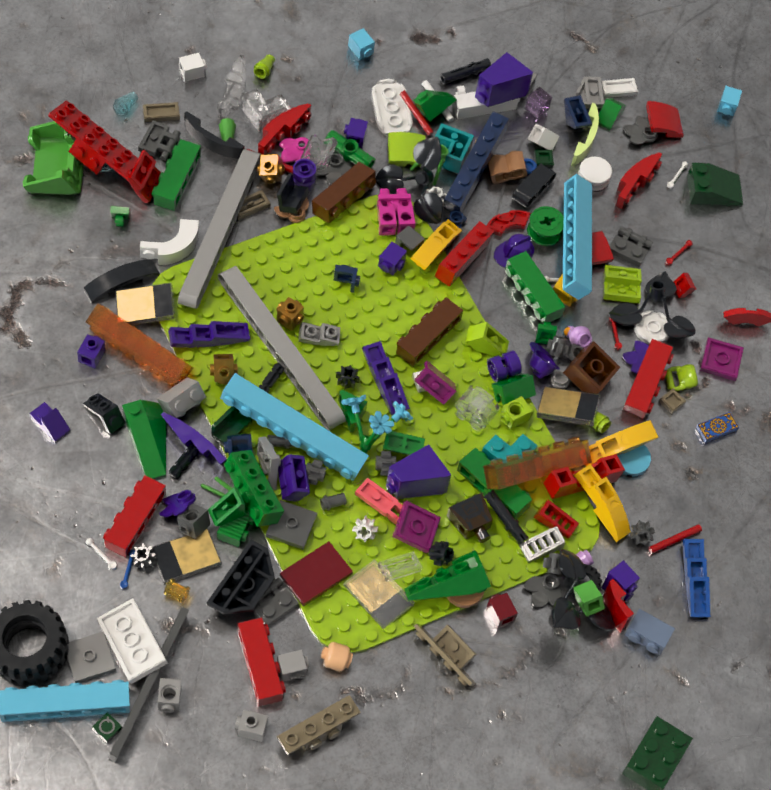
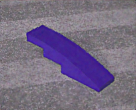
M211 321L209 325L191 324L189 328L170 327L168 331L171 347H211L250 340L248 323Z
M381 341L363 346L364 356L390 414L396 413L393 407L394 401L398 402L399 405L402 403L406 407L405 410H409L410 408L398 375L394 373L390 359L386 357Z
M165 412L161 414L184 445L189 447V445L194 443L202 455L207 457L212 453L220 465L224 467L223 463L227 459L203 435L183 421Z

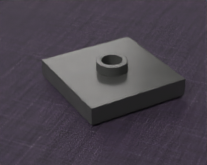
M280 500L279 502L284 509V513L278 524L269 525L266 537L304 550L316 520L317 512Z

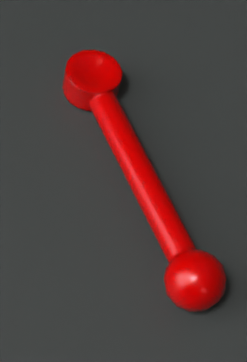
M691 240L686 241V245L671 258H667L665 263L669 266L672 265L673 260L686 248L691 247L693 242Z
M609 317V320L612 322L616 342L614 348L621 350L622 344L619 342L616 323Z

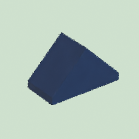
M581 95L564 98L566 125L574 129L592 126Z

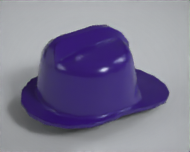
M523 234L511 236L507 241L496 247L494 251L495 261L500 266L506 267L509 258L527 251L530 257H532L534 246L531 243V237Z
M530 342L533 354L529 365L538 378L542 379L544 376H549L555 369L560 370L551 355L542 346L535 342Z

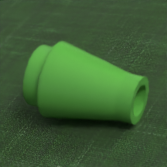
M222 119L218 126L221 138L226 142L230 137L234 138L236 124L233 119Z

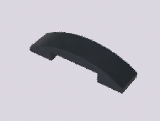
M187 111L184 113V125L197 142L217 154L239 159L243 149H245L244 145L231 137L225 142L202 128L201 119Z
M152 259L139 260L124 264L100 275L84 287V291L91 303H95L109 297V292L140 279L142 282L159 276L160 273Z

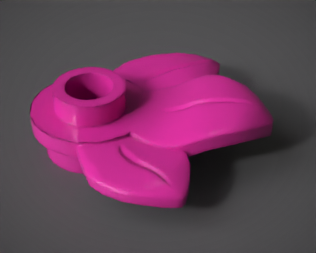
M286 138L279 143V146L284 149L281 154L283 163L310 159L308 152L310 151L311 144L307 138ZM304 143L305 146L299 147V144Z

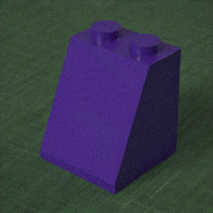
M506 52L479 75L475 98L485 106L491 107L525 97L529 92L533 71Z
M428 444L389 466L386 488L396 499L444 494L447 492L451 473Z

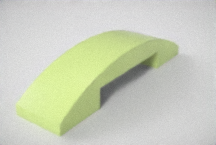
M592 103L588 113L592 126H587L591 129L586 143L578 142L571 166L579 164L587 156L594 143L599 124L598 109L595 103Z

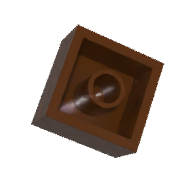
M593 341L580 351L563 373L583 393L598 394L619 370L620 366Z

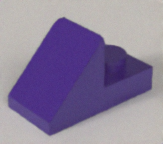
M45 402L29 413L30 418L55 443L70 432L69 426L58 409L54 408L52 410Z

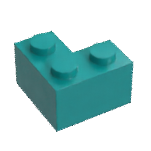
M441 123L435 137H438L440 144L448 149L443 168L458 174L470 153L474 135Z
M495 434L483 447L482 452L487 455L493 464H497L507 477L513 479L535 456L538 445L522 434L510 446Z

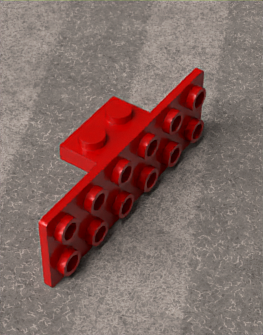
M67 100L49 113L48 116L76 138L68 151L96 175L101 172L105 164H108L129 181L128 178L138 160L130 150L126 149L117 139L111 137L102 127L95 124L87 115L83 114L74 104Z

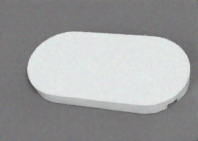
M394 79L378 81L372 88L371 95L378 129L387 137L389 132H410L413 123L411 110L400 96V93L404 90L406 91L404 85H400Z

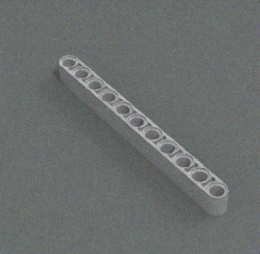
M243 149L181 288L178 304L195 309L198 308L244 203V199L257 173L261 153Z
M234 266L218 274L223 288L275 360L285 368L284 372L325 429L329 431L344 423L346 418L341 408L241 271Z

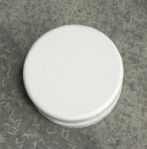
M588 157L582 161L578 175L592 184V191H600L608 186L612 175V168L603 158Z

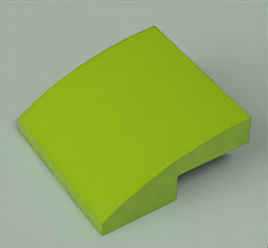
M389 132V163L404 168L407 164L414 165L416 163L413 157L414 147L418 142L426 140V135L410 132Z
M605 265L603 299L640 304L641 269Z

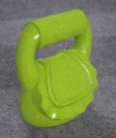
M686 364L682 367L673 366L667 369L665 379L668 389L681 391L698 385L694 365ZM672 371L677 372L676 374L678 375L680 385L677 387L674 384Z

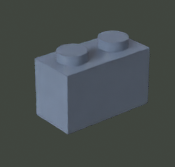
M639 608L625 636L630 641L645 646L651 653L661 655L675 628Z

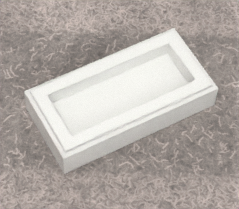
M634 78L601 81L604 98L634 96L638 94Z

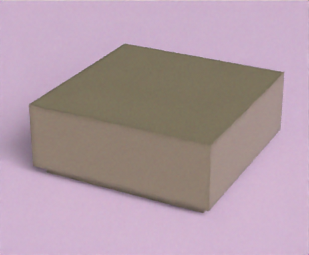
M671 389L659 399V402L673 414L685 405L686 400L674 389Z

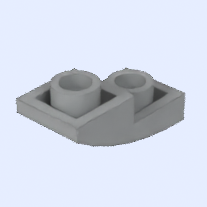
M305 322L301 323L298 342L324 346H336L339 344L340 327L322 323L321 326Z

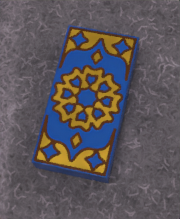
M728 412L697 424L696 429L703 441L707 443L737 431L739 426L731 413Z

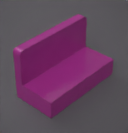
M426 361L424 363L425 368L415 378V382L444 405L455 394V383L429 361Z

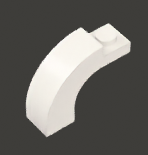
M180 219L179 232L170 241H140V258L158 259V265H169L183 260L194 250L197 244L199 220Z

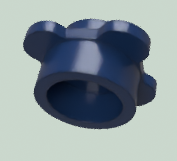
M451 211L449 218H446L445 222L449 219L461 229L463 222H466L467 218L460 211Z

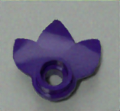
M635 341V351L626 352L622 355L624 361L632 365L631 372L637 374L649 347L646 343Z
M184 490L162 499L168 506L159 515L169 517L173 514L174 516L182 514L195 502V494L190 490Z

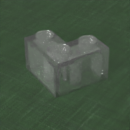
M257 88L243 94L241 102L242 110L259 133L263 132V128L275 117L290 109L289 103L282 94L265 100Z

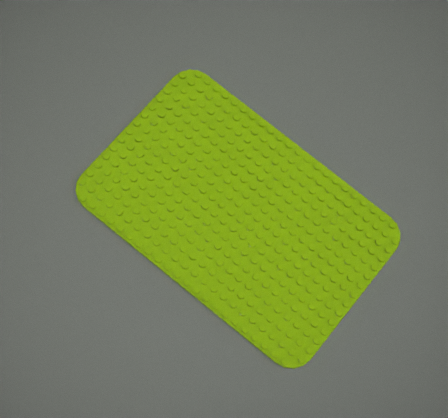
M378 195L354 202L338 218L330 223L314 216L300 223H294L224 248L197 309L178 304L179 293L194 259L172 266L162 272L152 286L169 283L171 285L173 315L157 317L169 343L168 331L170 327L189 328L191 324L209 325L211 321L248 323L250 340L247 342L211 347H172L186 377L198 381L206 395V398L201 401L200 406L211 428L232 407L226 405L220 399L222 391L227 384H219L214 381V376H210V364H214V354H233L234 364H237L238 375L257 387L260 384L262 385L268 373L272 372L273 366L278 364L219 281L218 274L236 266L276 321L278 305L290 297L293 300L299 301L304 306V319L302 322L321 326L322 323L340 327L339 344L336 346H324L298 342L301 323L293 331L279 323L340 408L341 406L338 401L339 391L344 390V387L337 385L336 372H341V366L351 365L355 370L358 369L359 383H355L354 389L351 387L344 391L357 397L366 395L364 400L367 401V408L360 421L363 434L370 436L373 432V429L370 427L369 417L371 415L374 416L376 411H380L382 417L384 414L388 415V421L393 416L390 414L380 394L362 350L363 346L381 341L386 357H389L394 373L398 375L410 409L406 411L413 417L411 421H405L401 418L397 423L394 422V426L391 428L392 431L425 438L424 447L429 444L451 473L446 493L398 499V502L403 505L407 500L441 517L432 546L435 545V542H449L448 547L453 548L454 551L452 560L476 550L491 587L484 591L481 601L523 584L533 576H542L548 571L547 568H543L544 558H549V554L528 563L517 541L509 530H505L506 526L486 499L485 501L493 522L491 528L487 530L491 538L484 543H480L476 536L465 539L447 517L449 507L481 493L457 471L459 461L475 447L482 451L483 447L495 434L510 446L522 434L538 445L535 456L513 478L516 485L522 490L527 491L532 498L529 509L518 518V524L529 537L527 540L550 529L533 518L541 505L549 499L579 523L569 539L563 536L565 540L563 549L575 555L580 550L582 552L584 550L591 552L599 538L600 523L585 492L581 491L551 499L544 485V481L551 471L568 467L570 471L572 470L531 399H524L532 409L529 421L510 430L508 425H505L500 418L503 404L502 401L496 402L491 385L495 381L491 378L487 367V359L495 356L477 352L466 343L469 326L483 323L485 320L460 277L450 287L435 277L439 264L447 256L445 251L443 250L441 255L424 270L411 260V257L418 249L415 248L411 251L405 246L403 249L407 250L405 265L401 271L397 270L394 275H391L378 267L379 256L391 242L395 243L397 236V227L395 235L379 236ZM412 202L416 223L415 231L425 238V242L431 236L433 230L427 222L421 220L416 215L414 202ZM336 264L358 268L357 275L360 276L359 287L355 286L354 293L350 292L351 283L333 281ZM447 297L463 310L461 321L414 367L396 354L398 340L402 336L405 337L414 324L418 325L422 317L426 313H430L438 301L441 302ZM426 361H429L455 383L456 392L444 405L427 391L418 393L412 374L422 371L425 368L424 363ZM283 372L282 375H279L280 377L277 382L270 388L269 394L324 427L286 373ZM252 419V424L241 434H251L253 454L261 467L257 455L258 437H267V435L275 434L269 428L260 426L256 420ZM345 421L329 430L360 450L359 445L361 441H359L358 427H356L354 432L350 433ZM385 432L374 442L370 451H367L369 457L354 481L344 478L340 472L326 467L323 463V467L327 468L324 481H318L317 485L309 484L310 494L300 501L282 500L279 475H277L276 490L273 491L279 501L282 500L317 512L316 520L304 550L266 537L269 525L260 526L281 571L328 541L352 569V575L305 606L299 602V607L312 633L321 644L328 647L331 642H337L348 646L351 653L369 650L415 630L413 627L415 624L425 626L464 609L450 603L447 597L410 600L409 602L412 606L383 628L345 587L346 584L374 563L408 600L404 590L406 587L423 577L431 578L440 567L446 569L453 565L452 562H448V565H434L435 560L430 559L429 553L420 551L392 537L396 524L355 495V491L367 478L388 492L386 488L387 476H383L379 470H375L376 456H381V451H384ZM220 444L226 459H228L229 453H225L224 446ZM274 447V451L280 456V460L290 454L304 456L306 465L307 463L312 464L314 459L319 460L310 457L301 448L290 447L285 449L284 447ZM391 451V456H396V462L409 456ZM342 492L345 494L346 505L330 508V511L322 509L320 499L323 496L329 497ZM395 508L392 510L397 516L400 515ZM365 516L370 520L375 519L374 526L378 527L377 532H373L375 538L371 539L369 537L366 542L360 538L356 539L357 533L352 531L353 527L357 526L355 523L356 519L363 520ZM560 519L558 524L561 525L563 520ZM567 523L564 529L567 530L570 524ZM544 540L546 546L548 547L549 544L547 540ZM536 543V545L538 546L539 550L541 551L542 549H541L539 543ZM529 546L532 555L535 554L532 546Z

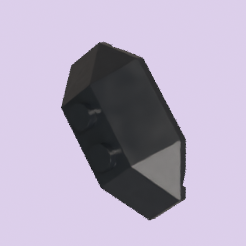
M250 540L206 605L222 614L254 611L275 580L268 548Z

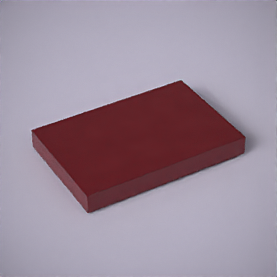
M328 541L280 572V577L299 602L305 606L352 575L353 571Z

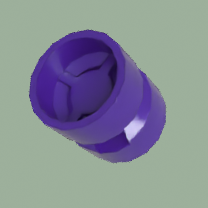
M300 159L294 163V185L308 186L309 191L314 188L316 165L313 161Z
M513 350L503 353L501 357L498 355L487 359L489 374L495 382L506 379L507 375L512 377L522 372L520 359Z

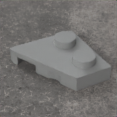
M583 77L580 87H578L575 96L581 95L586 108L590 109L592 103L596 104L597 109H602L604 105L601 77Z
M266 436L258 437L257 455L261 469L265 475H268V482L272 489L276 490L278 466L281 465L280 456L276 454L273 445L270 444Z

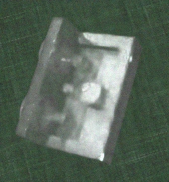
M315 134L311 135L300 159L313 161L316 165V171L324 170L329 164L328 162L335 151L338 141L334 137L320 140Z

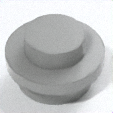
M557 371L551 376V384L557 389H564L569 385L570 379L563 373L564 371Z

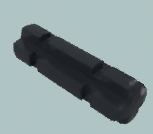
M280 363L275 364L272 372L268 373L259 388L269 393L270 388L274 386L285 368Z
M189 445L186 449L187 451L175 462L176 465L170 468L169 474L172 477L178 478L181 475V471H184L193 460L192 458L198 454L199 451L196 446Z

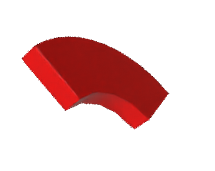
M510 210L507 213L496 215L486 226L494 231V235L502 237L510 229L524 230L531 213L522 210Z
M736 308L723 312L724 318L733 325L750 323L759 327L771 322V313L758 308L756 311Z

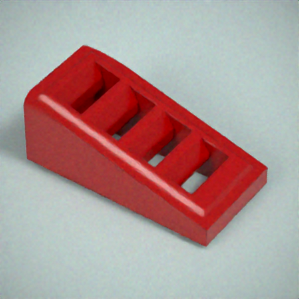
M549 499L541 505L533 517L550 529L557 526L561 535L567 539L571 537L579 525L576 520ZM560 519L563 520L561 525L558 524ZM568 523L570 524V526L566 530L564 529V527Z

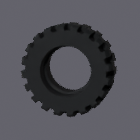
M24 600L23 604H19L17 601L12 603V607L8 609L6 606L2 608V613L0 614V676H5L6 680L11 683L16 680L18 685H25V682L28 681L30 685L37 684L36 680H47V675L50 673L55 675L58 672L57 666H63L65 662L64 656L68 655L69 651L67 645L69 644V638L60 615L54 612L52 607L49 605L44 607L43 603L35 601L34 604L30 600ZM29 628L45 632L46 641L43 647L35 654L18 657L9 653V643L18 632Z

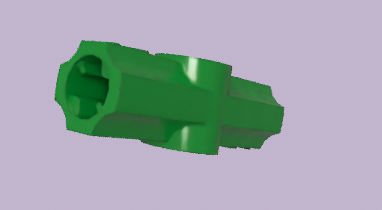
M331 130L327 134L324 143L340 153L345 162H352L355 165L361 162L372 169L376 159L359 148L355 140L346 139L335 130Z

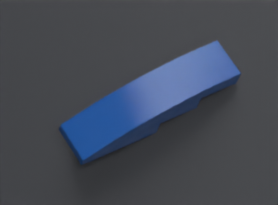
M683 539L684 573L690 617H711L709 577H707V558H704V539Z

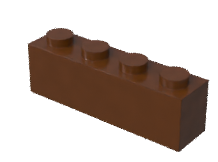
M358 162L312 200V214L327 223L338 218L344 210L348 209L357 199H360L369 189L375 186L376 171Z
M447 297L441 302L438 301L434 305L433 310L422 317L418 325L414 324L409 333L398 340L396 354L414 367L461 321L463 310Z

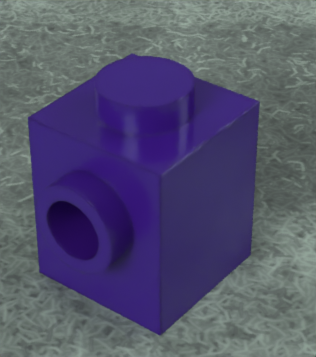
M351 118L349 124L345 125L344 135H346V139L355 140L359 148H363L368 121Z
M391 242L379 256L378 267L391 275H394L397 270L401 271L405 265L407 250Z
M87 334L77 351L78 362L96 369L106 351L105 341L98 336Z

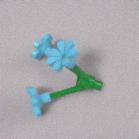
M366 395L358 398H347L341 401L342 405L351 406L352 413H355L359 441H361L359 447L362 452L367 454V451H370L374 442L384 432L389 434L392 431L391 428L394 426V422L397 423L401 418L405 421L413 419L402 403L399 405L398 402L394 401L393 407L396 413L391 417L390 421H388L389 416L384 414L382 417L380 411H376L374 416L371 415L369 422L373 432L370 436L363 434L359 416V404L366 399Z

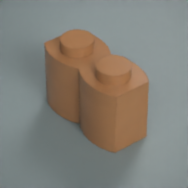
M511 151L506 155H494L488 163L492 183L495 184L528 176L522 151Z

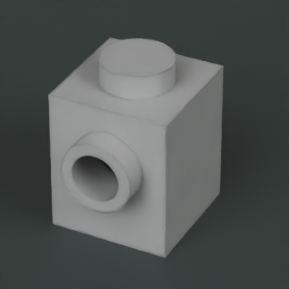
M243 710L242 716L237 717L235 728L238 729V736L262 742L268 723V715Z

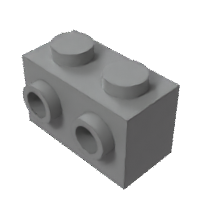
M187 377L158 397L157 400L163 412L175 418H180L186 414V411L198 406L206 398V395L198 381Z

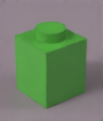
M592 580L573 587L576 601L586 617L605 609L602 594Z

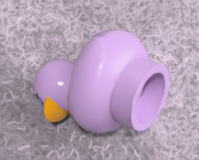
M567 326L564 329V335L569 338L571 344H576L583 348L592 342V336L587 327Z

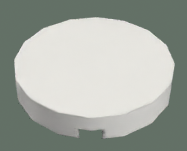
M652 310L641 313L642 321L634 325L637 337L647 344H650L652 339L664 343L669 338L664 332V324L668 322L666 316L663 313H656Z

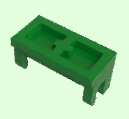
M520 373L491 384L496 402L502 401L503 405L521 396L527 399L536 395L533 375Z
M391 431L389 434L386 433L383 450L411 455L424 447L425 438Z

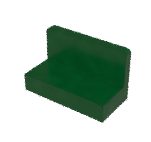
M232 406L212 425L211 436L224 446L227 436L240 435L252 424V419L242 415L236 407Z

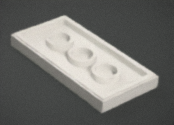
M134 598L97 618L130 684L168 664Z

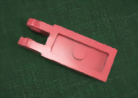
M367 478L355 491V495L384 517H387L392 523L397 524L399 516L392 512V510L395 508L400 514L403 505L398 502V499Z

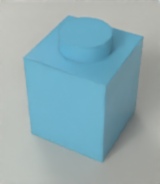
M364 28L349 35L348 47L359 60L369 57L374 53L375 42Z
M725 86L717 112L734 116L742 90Z

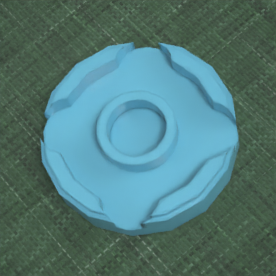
M645 445L617 455L625 469L623 475L626 476L628 474L632 475V477H637L644 474L651 462V454Z

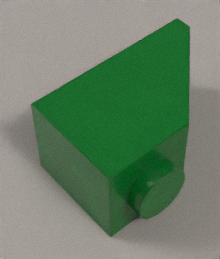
M425 90L419 93L413 100L420 113L428 121L434 119L457 101L456 97L448 92Z

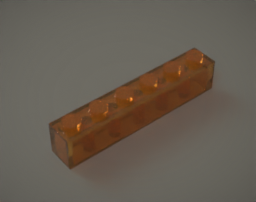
M97 303L86 320V323L90 325L89 329L97 335L100 333L105 335L104 340L112 345L118 344L121 352L126 355L132 354L135 356L134 361L142 366L144 364L148 365L150 372L156 376H159V374L164 376V381L172 387L187 378L194 368L99 303Z
M579 437L569 438L566 443L564 441L554 442L552 447L545 445L537 447V451H522L520 456L512 454L506 456L507 459L502 460V458L490 460L491 464L483 466L487 489H502L547 476L553 470L564 467L572 469L592 463L588 440H580Z

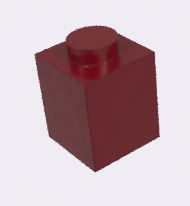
M498 593L490 597L486 608L497 628L516 620L518 612L507 593L502 595Z

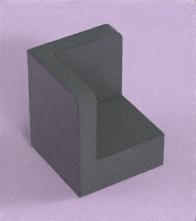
M408 225L396 236L395 244L402 248L406 246L413 251L415 248L419 249L425 238Z

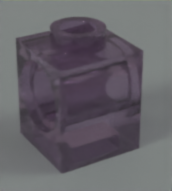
M539 86L528 95L525 109L538 119L549 110L552 96Z

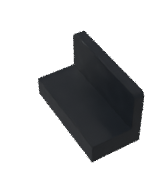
M288 174L277 193L280 212L297 214L309 193L308 186L294 185L293 174Z

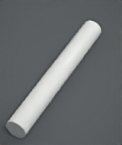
M428 80L422 83L425 90L435 91ZM446 108L442 114L451 123L454 117Z

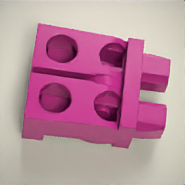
M387 188L380 189L377 200L379 236L395 235L396 227L397 235L408 225L415 230L416 223L411 194L407 193L406 188H398L396 194H390Z

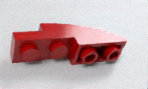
M307 103L291 108L270 121L263 128V137L258 143V153L267 155V153L273 151L278 141L281 142L285 136L291 138L294 133L297 134L302 124L308 122L311 118V104Z
M659 152L642 159L625 173L617 189L621 193L618 196L616 207L622 209L625 203L629 204L633 191L636 192L639 186L644 188L647 182L651 183L655 175L653 172L655 170L658 171L662 165V161H660L662 153Z

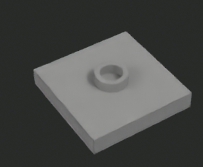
M104 632L80 638L67 644L69 651L66 656L75 683L116 671Z

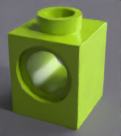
M521 396L503 405L500 418L511 430L529 421L532 409Z

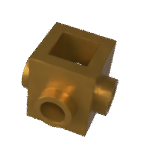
M278 154L261 155L257 171L264 182L273 184L276 181H282L285 167L283 160Z
M290 297L285 302L282 301L276 309L277 322L290 331H293L304 319V306L299 301L293 300Z
M214 354V364H210V376H214V381L219 384H228L235 373L238 374L233 354Z

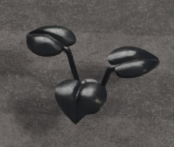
M433 137L418 142L414 147V160L422 164L421 168L423 169L417 172L416 176L403 177V169L401 167L388 165L377 173L376 183L381 189H389L390 194H396L398 188H403V181L416 180L419 185H424L420 194L421 198L414 202V211L421 220L427 223L439 224L441 223L443 211L441 198L432 192L424 195L427 187H429V183L434 179V174L431 170L437 168L441 161L440 140L438 137Z
M666 271L658 274L646 284L645 291L647 297L640 309L632 303H621L609 312V317L616 323L633 326L642 321L640 313L643 312L649 299L653 302L663 301L668 321L664 324V332L668 336L680 339L691 337L696 332L695 327L687 318L675 316L671 319L669 317L666 298L676 293V285L669 278Z
M562 549L558 558L560 570L567 578L574 579V582L565 596L555 601L551 615L554 628L574 630L581 624L579 614L584 612L582 609L575 610L574 604L568 601L567 598L573 591V587L577 585L578 579L582 580L586 577V569L577 555ZM604 603L605 609L590 615L589 618L595 626L604 630H613L615 623L608 606Z

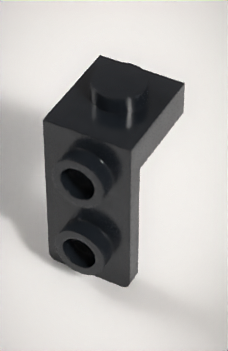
M99 393L92 395L83 403L85 408L100 417L109 434H112L126 424L118 405Z

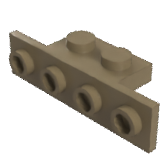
M420 624L413 626L417 630L416 635L423 642L427 640L431 645L429 647L436 656L441 655L445 660L443 662L450 671L455 670L459 676L457 678L464 686L474 687L476 685L463 668L477 654L450 625H446L434 638Z
M348 695L277 736V739L287 755L303 747L304 751L310 748L314 750L322 745V741L337 737L340 734L342 724L361 712L351 696Z

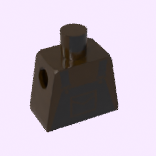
M482 492L448 508V519L465 539L476 536L480 543H484L491 538L487 530L491 528L493 520Z

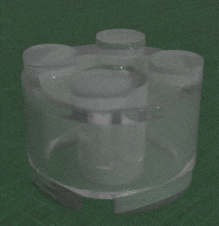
M471 385L455 403L457 409L455 414L459 419L469 422L473 429L480 431L500 411L498 403L496 406L492 402L494 398L487 391L478 386L474 389L472 388L473 385Z

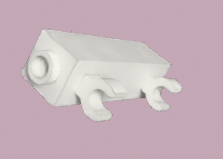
M463 85L457 86L458 92L454 95L457 101L452 104L458 120L491 114L493 111L498 113L516 110L520 98L487 107L475 98L476 92L466 93Z

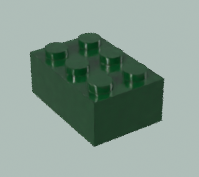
M656 716L622 774L647 790H663L693 738Z

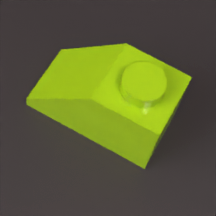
M488 322L469 326L466 343L480 353L494 356L499 355L501 357L508 349L509 341Z

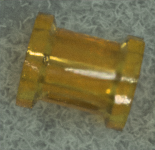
M171 578L163 594L165 596L170 595L183 604L189 594L190 587H184Z

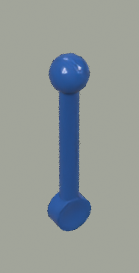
M135 550L129 551L130 558L124 580L120 583L121 589L128 588L127 580L133 562L131 555L134 554Z

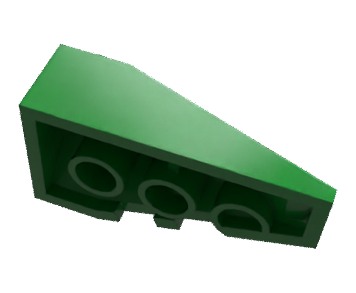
M140 399L122 405L123 418L144 474L154 480L165 477L166 421L161 416L163 410L160 404Z
M476 550L452 560L453 565L446 569L440 567L431 578L423 577L406 587L404 590L408 601L482 593L491 587Z

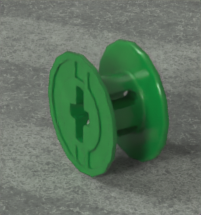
M549 206L535 209L529 219L530 222L527 227L528 236L538 245L552 246L556 244L562 237L564 216L556 208Z

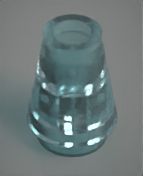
M130 92L116 99L113 104L114 111L118 115L127 114L138 100V96L136 93Z

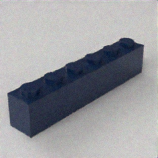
M494 111L491 113L444 199L445 209L463 211L508 129L509 118Z

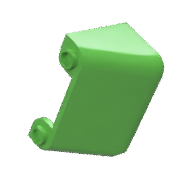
M55 121L30 127L28 142L36 150L33 176L29 174L24 177L23 187L29 193L79 194L82 185L83 163L68 152L76 138Z

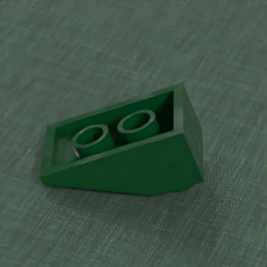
M710 163L691 164L687 174L690 204L743 206L740 175Z

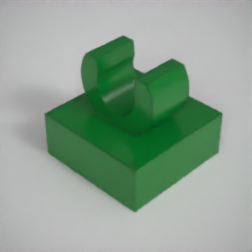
M111 206L110 214L111 217L115 218L116 226L123 227L124 219H130L131 211L129 207Z
M543 321V324L538 323L535 343L548 344V340H553L554 336H556L557 326H553L551 322Z

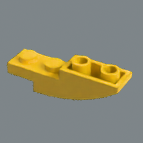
M448 219L421 245L411 257V260L417 266L426 270L462 230Z
M651 420L600 439L595 444L579 450L585 465L588 466L602 457L627 453L659 437Z
M591 464L577 472L574 476L597 506L593 511L614 540L618 542L631 531L626 512L616 491L607 477L601 479Z

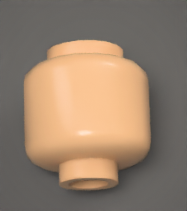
M331 642L328 647L324 646L321 653V659H324V666L338 672H342L345 668L348 669L353 657V653L350 652L348 646L337 642Z

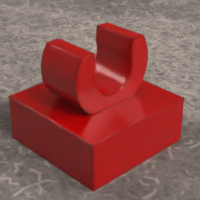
M682 273L673 281L679 298H685L696 290L689 273Z

